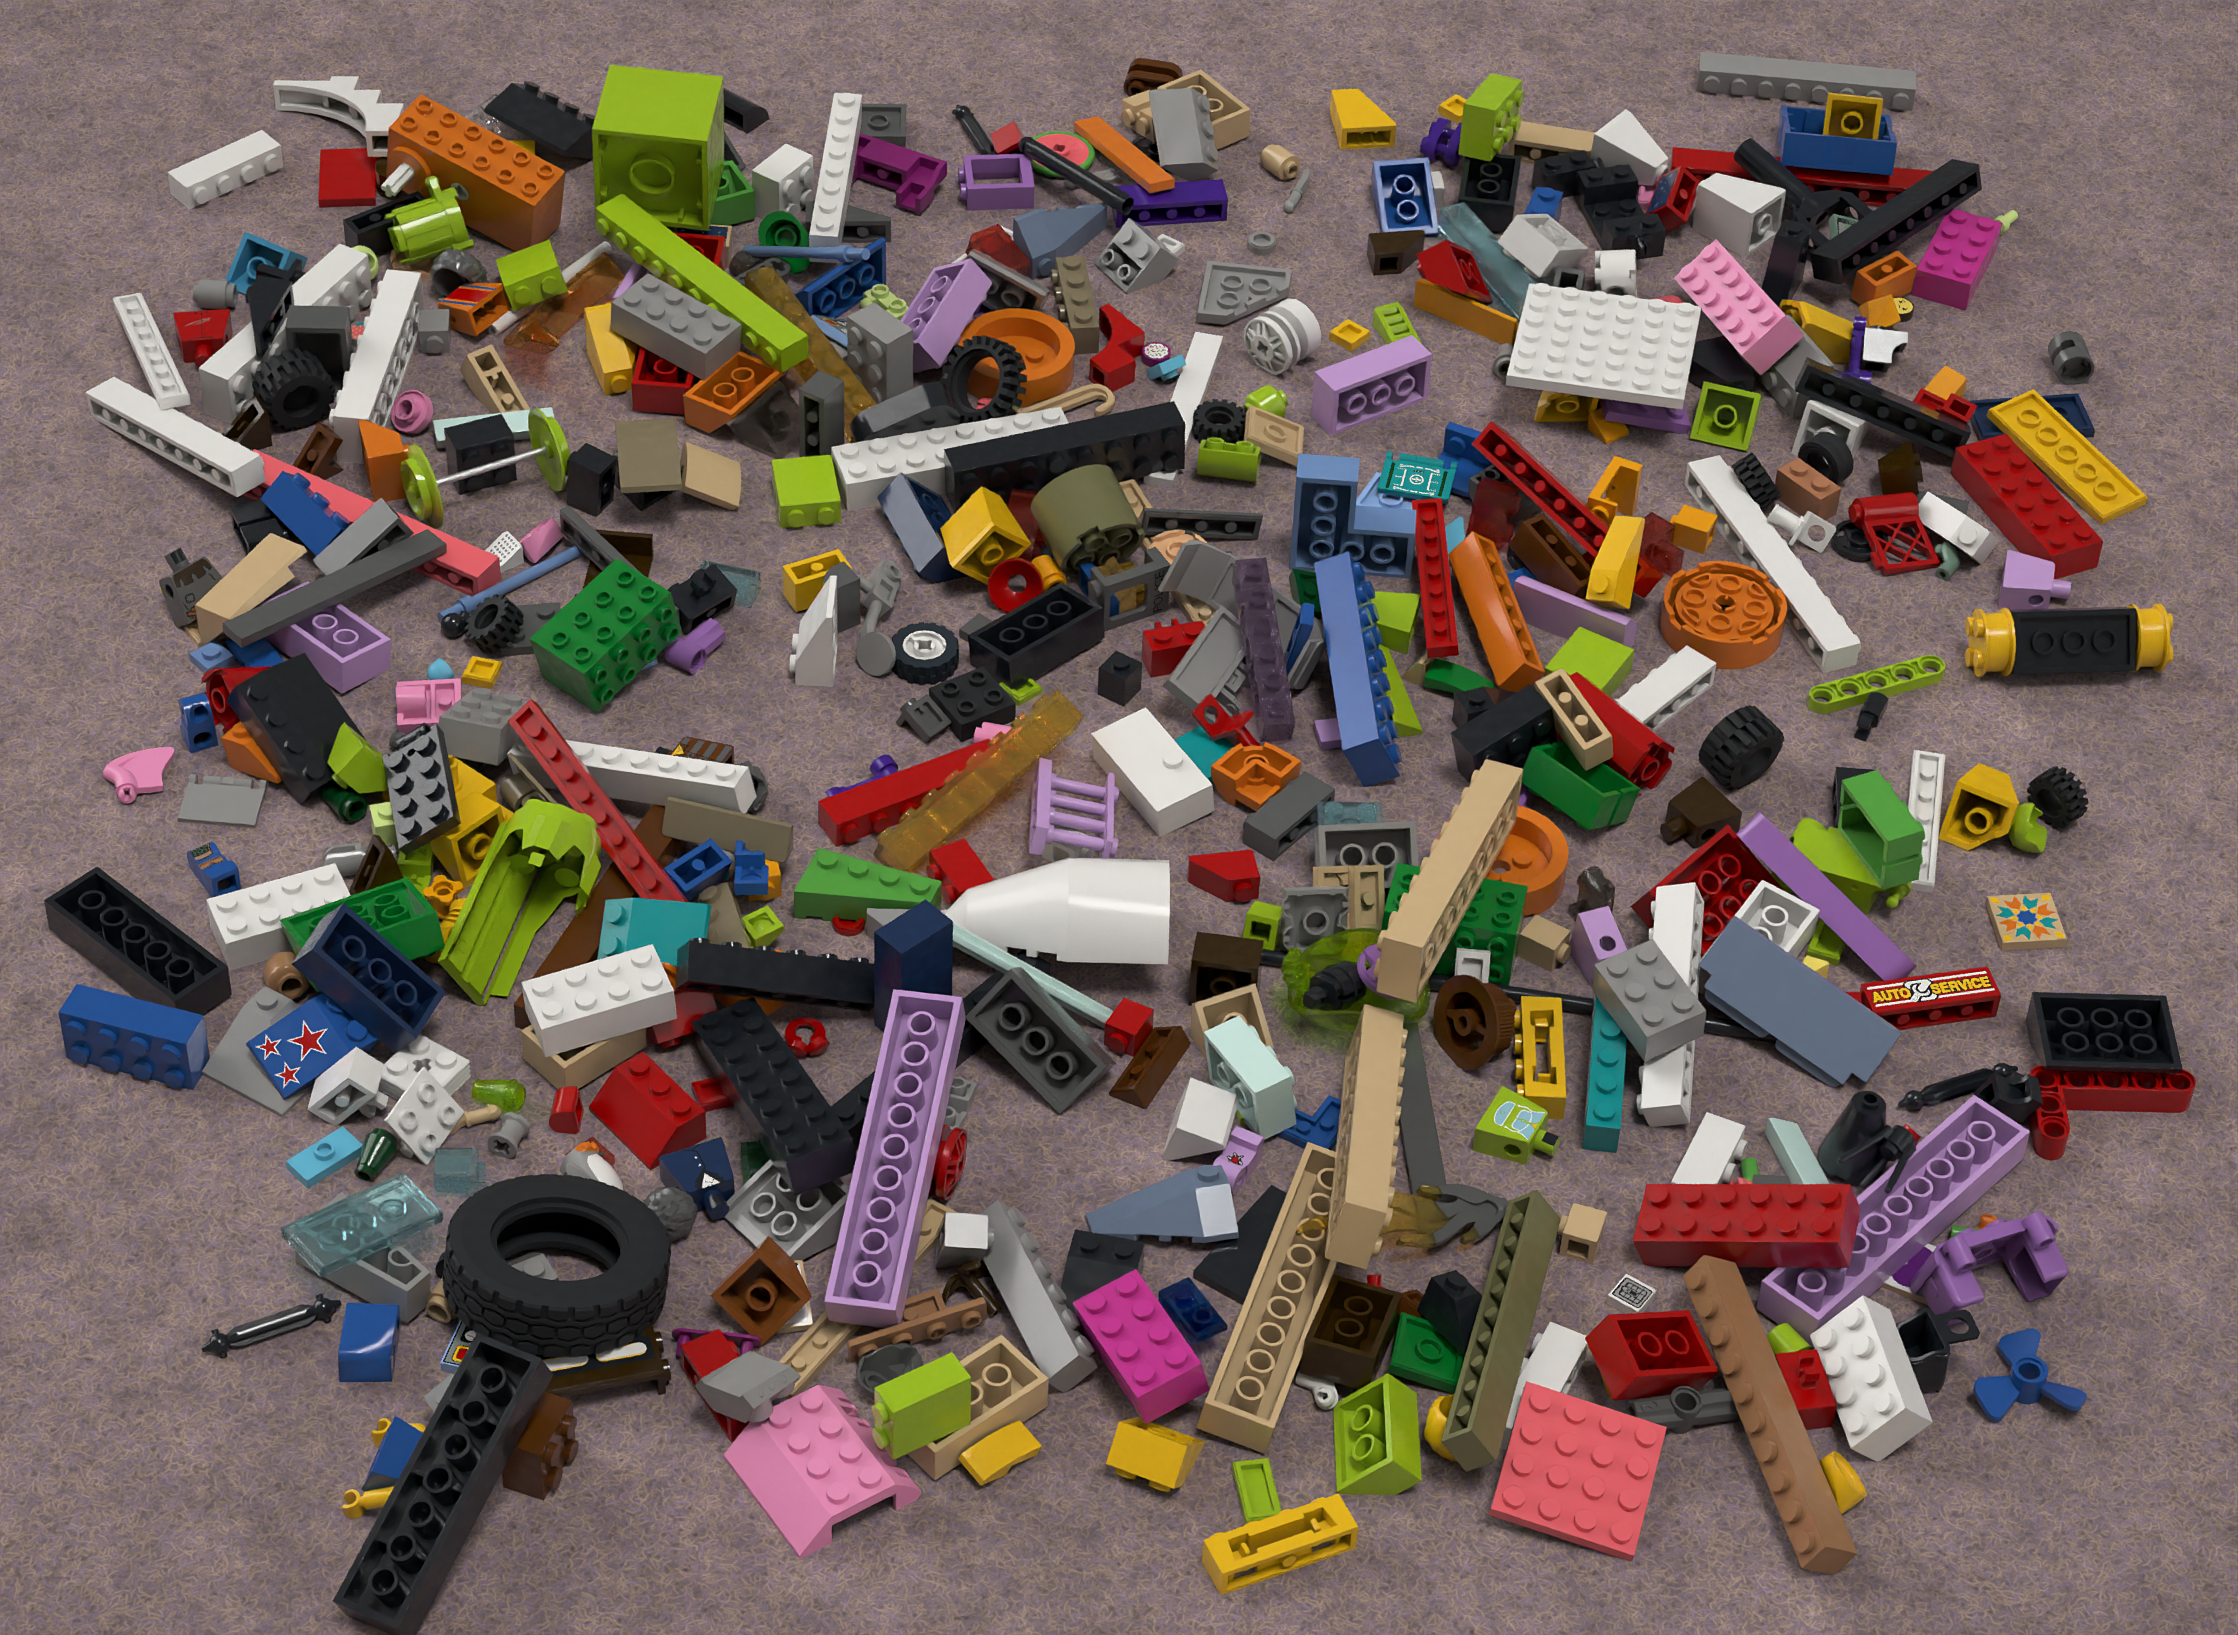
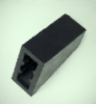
M1786 219L1775 235L1762 284L1764 292L1778 307L1782 299L1792 300L1803 281L1812 229L1810 226Z
M1725 336L1695 342L1688 378L1690 383L1702 389L1705 381L1753 392L1755 376Z

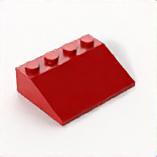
M1726 825L1630 907L1649 929L1653 928L1654 920L1651 913V902L1656 900V888L1695 882L1704 900L1701 943L1702 958L1762 880L1783 891L1784 889L1736 835L1733 829Z

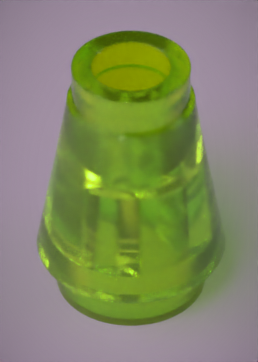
M477 1079L472 1087V1097L488 1105H496L502 1111L508 1113L513 1110L519 1111L523 1107L526 1099V1088L516 1079Z

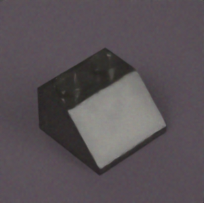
M781 381L767 388L736 417L727 422V425L742 445L774 459H783L800 443L799 406Z

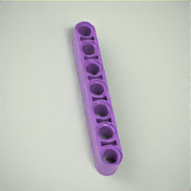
M1760 811L1736 834L1804 902L1819 909V917L1884 981L1907 977L1917 967Z

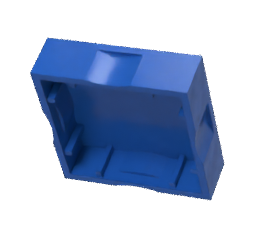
M1781 106L1777 142L1782 165L1893 175L1897 141L1895 133L1892 131L1893 125L1890 115H1881L1878 140L1822 135L1826 110Z

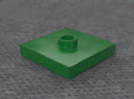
M1401 1312L1397 1320L1387 1372L1455 1394L1465 1355H1462L1428 1320Z

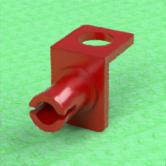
M1209 694L1192 711V716L1212 741L1230 737L1235 745L1241 743L1243 747L1251 745L1261 746L1245 727V724L1254 715L1252 710L1229 716L1213 695ZM1207 706L1213 708L1216 713V721L1213 724L1208 723L1204 717V710Z

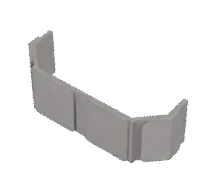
M1189 540L1182 543L1158 588L1160 592L1179 591L1206 602L1215 610L1222 605L1259 635L1257 640L1265 645L1266 649L1281 661L1301 608L1299 604L1277 590L1268 580L1231 553L1221 551L1200 540ZM1314 617L1310 637L1282 685L1284 689L1304 688L1327 646L1325 632L1322 630L1323 624L1316 617Z

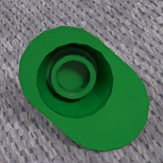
M775 211L765 216L761 221L758 236L762 246L809 247L808 232L791 213ZM782 258L790 264L791 274L801 273L812 264L809 258Z

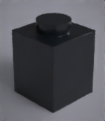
M1115 651L1099 667L1098 695L1124 707L1141 690L1142 662Z

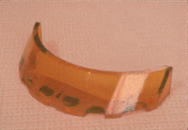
M606 252L601 253L566 282L567 292L544 300L543 303L522 319L504 337L502 342L507 347L541 355L552 352L560 346L557 339L584 315V308L597 304L622 283L625 275Z

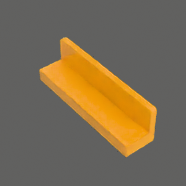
M1422 278L1416 281L1415 307L1498 343H1509L1514 346L1519 322H1517L1516 318Z

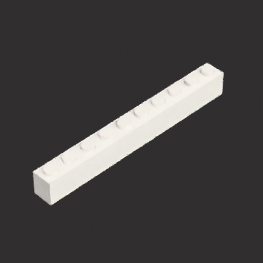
M1720 455L1689 462L1687 464L1684 485L1703 511L1718 515L1716 528L1742 564L1764 573L1769 577V583L1776 589L1780 588L1787 602L1785 622L1823 673L1856 665L1858 653L1861 650L1858 636L1852 633L1846 625L1843 616L1837 613L1831 605L1830 599L1822 593L1815 579L1810 577L1804 569L1801 560L1796 558L1786 540L1782 539L1775 530L1773 523L1767 521L1759 504L1754 502L1744 484H1741L1733 474L1732 468L1727 466Z

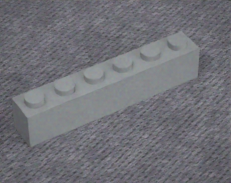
M997 1200L981 1213L982 1215H988V1227L994 1228L992 1249H987L983 1260L1040 1371L1049 1378V1384L1063 1393L1068 1392L1098 1368L1092 1356L1094 1348L1078 1330L1080 1322L1076 1315L1066 1307L1064 1301L1067 1297L1063 1290L1053 1282L1050 1276L1053 1274V1270L1047 1261L1040 1257L1037 1251L1040 1248L1037 1240L1025 1229L1026 1219L1015 1206L1010 1208Z

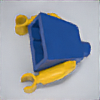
M396 1416L392 1422L387 1418H382L377 1422L378 1431L372 1430L371 1437L373 1444L379 1449L361 1489L365 1492L363 1496H360L359 1492L354 1489L345 1492L343 1497L346 1504L349 1505L341 1507L344 1516L356 1519L363 1515L365 1508L367 1510L383 1508L426 1428L425 1425L421 1423H407Z

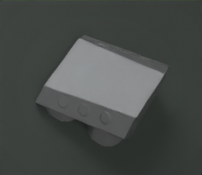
M1316 886L1282 889L1280 950L1296 955L1335 954L1345 949L1349 943V931L1347 929L1349 887Z
M748 1351L701 1378L695 1387L713 1411L744 1423L747 1421L756 1423L766 1420L773 1413L771 1402L776 1398L788 1396L794 1390V1383L801 1376L789 1365Z

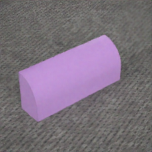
M1523 575L1515 580L1513 592L1527 624L1567 640L1580 626L1631 648L1634 645L1637 628L1636 620Z

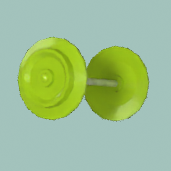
M538 407L530 409L528 430L533 450L439 479L435 478L430 463L422 449L416 444L408 446L407 459L402 461L400 466L401 478L406 497L416 517L419 520L427 519L428 523L435 529L441 528L444 517L438 486L534 457L542 475L555 492L562 491L565 486V476H568L567 460L570 456V451L564 433L556 419L552 416L546 417L544 412Z

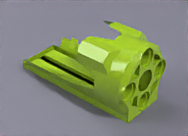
M530 799L525 802L522 808L515 811L510 820L500 823L438 960L441 966L478 1006L485 1005L490 995H509L536 931L550 917L564 897L573 896L578 893L575 908L577 910L576 917L581 913L583 907L587 906L601 869L598 859L601 853V841L596 832L597 824L589 815L579 813L562 804ZM538 867H542L485 998L482 1000L481 996Z

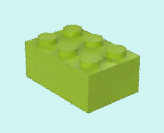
M1491 73L1466 100L1463 106L1458 155L1490 162L1497 153L1501 152L1506 142H1510L1512 135L1519 131L1522 117L1518 116L1519 107L1522 106L1525 92L1521 90V79Z

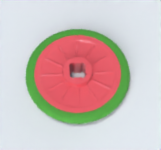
M1056 131L1033 137L1034 140L1085 170L1094 162L1095 151L1093 146L1079 135ZM1031 160L1032 170L1046 176L1061 177L1035 160Z

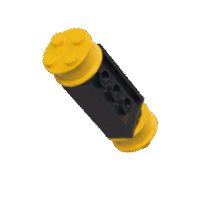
M2160 603L2154 604L2151 608L2138 609L2135 604H2129L2127 607L2020 610L2001 608L1998 613H1984L1979 608L1975 609L1972 616L1966 617L1965 632L1969 636V648L1965 651V662L1967 667H1973L1977 677L1984 676L1986 672L1999 671L2003 676H2009L2010 674L2137 672L2140 667H2153L2155 671H2163L2167 663H2172L2173 647L2170 644L2173 616L2171 613H2166L2164 606Z

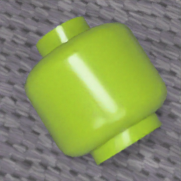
M1265 385L1246 396L1243 412L1246 414L1250 405H1253L1284 418L1288 399L1282 390L1277 391L1273 386Z

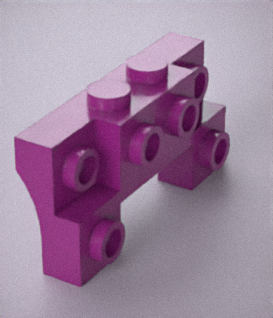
M860 133L852 183L857 178H861L897 190L896 206L921 214L934 200V189L947 176V162Z

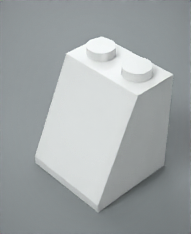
M1715 173L1706 180H1702L1697 186L1696 204L1692 214L1694 217L1692 229L1713 241L1717 239L1722 246L1744 258L1775 238L1781 226L1786 195L1785 189Z

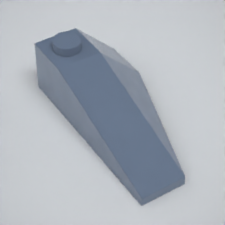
M1105 203L1079 205L1076 209L1057 207L1055 211H1047L1042 208L1014 218L1012 263L1031 280L1050 274L1051 269H1056L1057 257L1073 256L1107 228L1108 206Z
M1204 1165L1200 1168L1183 1171L1085 1214L1090 1232L1137 1240L1141 1235L1158 1236L1159 1241L1171 1242L1172 1236L1192 1237V1243H1207L1239 1238L1230 1183L1222 1165Z

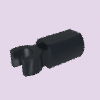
M1871 692L1860 710L1856 725L1858 729L1854 738L1866 741L1872 728L1878 726L1887 709L1889 700L1884 694L1879 692Z

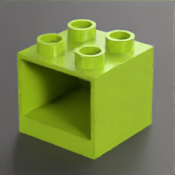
M610 65L592 127L595 207L620 194H624L664 226L709 231L724 169L723 76Z

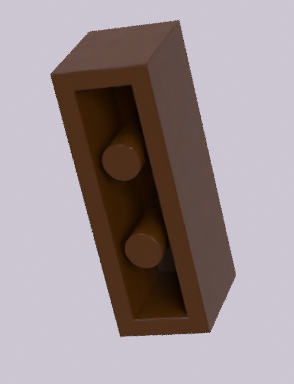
M1544 513L1523 521L1509 547L1541 583L1587 601L1586 595L1591 572L1589 564Z

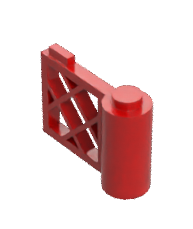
M1913 492L1863 497L1853 500L1848 510L1849 519L1856 527L1863 529L1872 549L1870 558L1876 570H1881L1883 575L1938 568L1940 561L1918 515V500ZM1913 526L1917 537L1914 539L1899 530L1903 527ZM1881 530L1892 537L1889 542H1886L1877 537L1875 531ZM1896 538L1911 547L1908 552H1905L1892 545L1893 540ZM1915 548L1924 553L1928 560H1920L1910 554ZM1886 552L1902 559V562L1889 564L1885 556Z

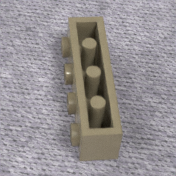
M1057 257L1056 269H1051V285L1055 287V304H1059V321L1063 322L1074 338L1075 354L1099 353L1100 326L1085 257Z

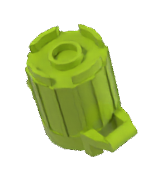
M430 176L425 179V185L428 187L431 198L394 209L392 213L385 215L386 220H393L394 226L387 228L395 253L401 251L406 259L400 260L402 265H413L437 257L449 248L452 250L459 249L463 252L474 248L473 239L469 240L462 213L455 199V196H458L456 189L451 187L441 191L439 180L436 176Z

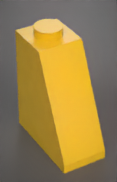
M1359 89L1331 90L1330 115L1340 150L1395 146L1396 123Z

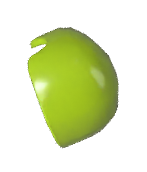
M2025 802L2017 808L2009 831V838L2013 846L2018 850L2041 853L2046 845L2047 829L2037 823V817L2042 816L2043 812L2035 808L2034 803Z

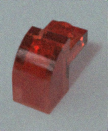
M1651 512L1644 517L1645 524L1639 553L1660 572H1664L1672 577L1682 569L1684 551L1673 545L1675 525Z

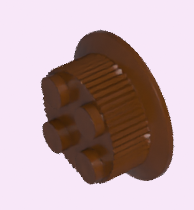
M1457 975L1448 979L1439 990L1434 1006V1028L1440 1047L1462 1069L1471 1070L1484 1066L1493 1055L1502 1053L1510 1047L1515 1027V1002L1511 998H1507V995H1505V992L1500 987L1492 983H1483L1471 975Z

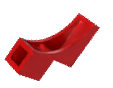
M1108 303L1099 308L1100 331L1109 342L1101 352L1090 358L1089 380L1094 384H1101L1111 390V392H1114L1135 382L1136 360L1134 358L1142 355L1145 332Z

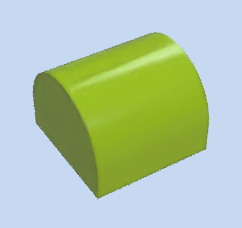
M1782 1323L1776 1326L1767 1335L1774 1355L1813 1350L1789 1323Z

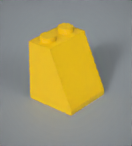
M982 486L940 528L952 568L988 585V578L996 565L1006 559L1018 558L1031 545V542L1000 495Z

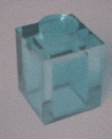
M478 1147L436 1148L434 1163L436 1197L473 1196L474 1193L479 1191V1183H486V1162H479Z

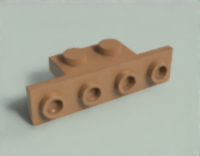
M939 1288L906 1298L900 1324L888 1328L875 1327L876 1332L847 1341L850 1363L859 1361L862 1356H866L889 1344L906 1343L912 1346L913 1343L925 1339H939L948 1332L962 1327L965 1329L973 1328L982 1321L987 1320L986 1301L984 1297L946 1308Z

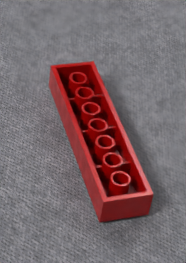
M675 233L725 271L727 264L725 236ZM640 346L631 383L633 410L685 414L683 395L696 385L700 378Z

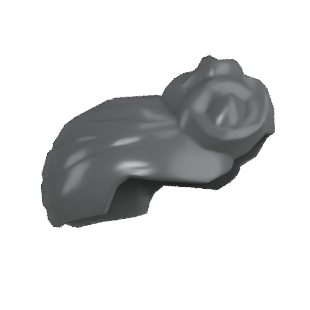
M906 1343L884 1346L866 1356H862L856 1369L857 1384L866 1396L874 1400L875 1387L923 1366L922 1357L915 1347Z

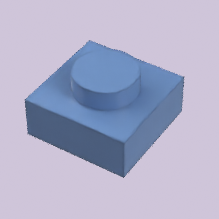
M213 640L189 653L190 661L204 674L206 671L214 668H227L235 664L234 655L217 640Z

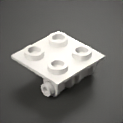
M422 1067L384 1121L402 1140L401 1153L409 1158L415 1154L427 1166L464 1114V1111L425 1067Z

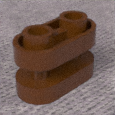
M1137 58L1129 66L1123 88L1130 97L1147 90H1157V87L1181 78L1183 73L1181 68L1172 62Z

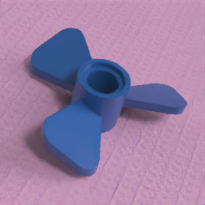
M2025 1329L2007 1334L2000 1339L1997 1350L2011 1367L2009 1376L1980 1377L1975 1381L1973 1388L1974 1396L1987 1418L1991 1421H2001L2015 1402L2027 1405L2034 1404L2041 1399L2042 1394L2071 1411H2079L2086 1402L2087 1395L2084 1391L2046 1381L2048 1366L2042 1359L2036 1356L2041 1338V1333L2037 1329Z

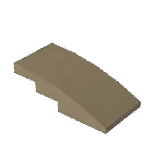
M675 418L616 421L615 429L621 493L682 490Z

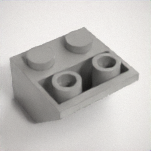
M1128 218L1095 261V264L1121 289L1129 294L1163 281L1180 259L1148 229Z

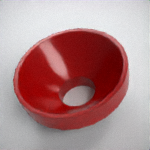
M1011 558L1000 562L994 567L988 578L987 588L990 599L995 606L1008 613L1042 594L1044 584L1042 575L1034 564L1022 558ZM1018 574L1025 578L1027 584L1023 591L1016 592L1010 588L1009 578L1012 575Z

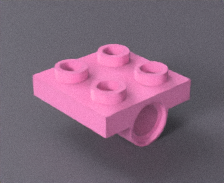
M461 678L397 682L396 707L398 731L408 733L423 723H427L430 727L434 724L438 725L439 716L462 698Z

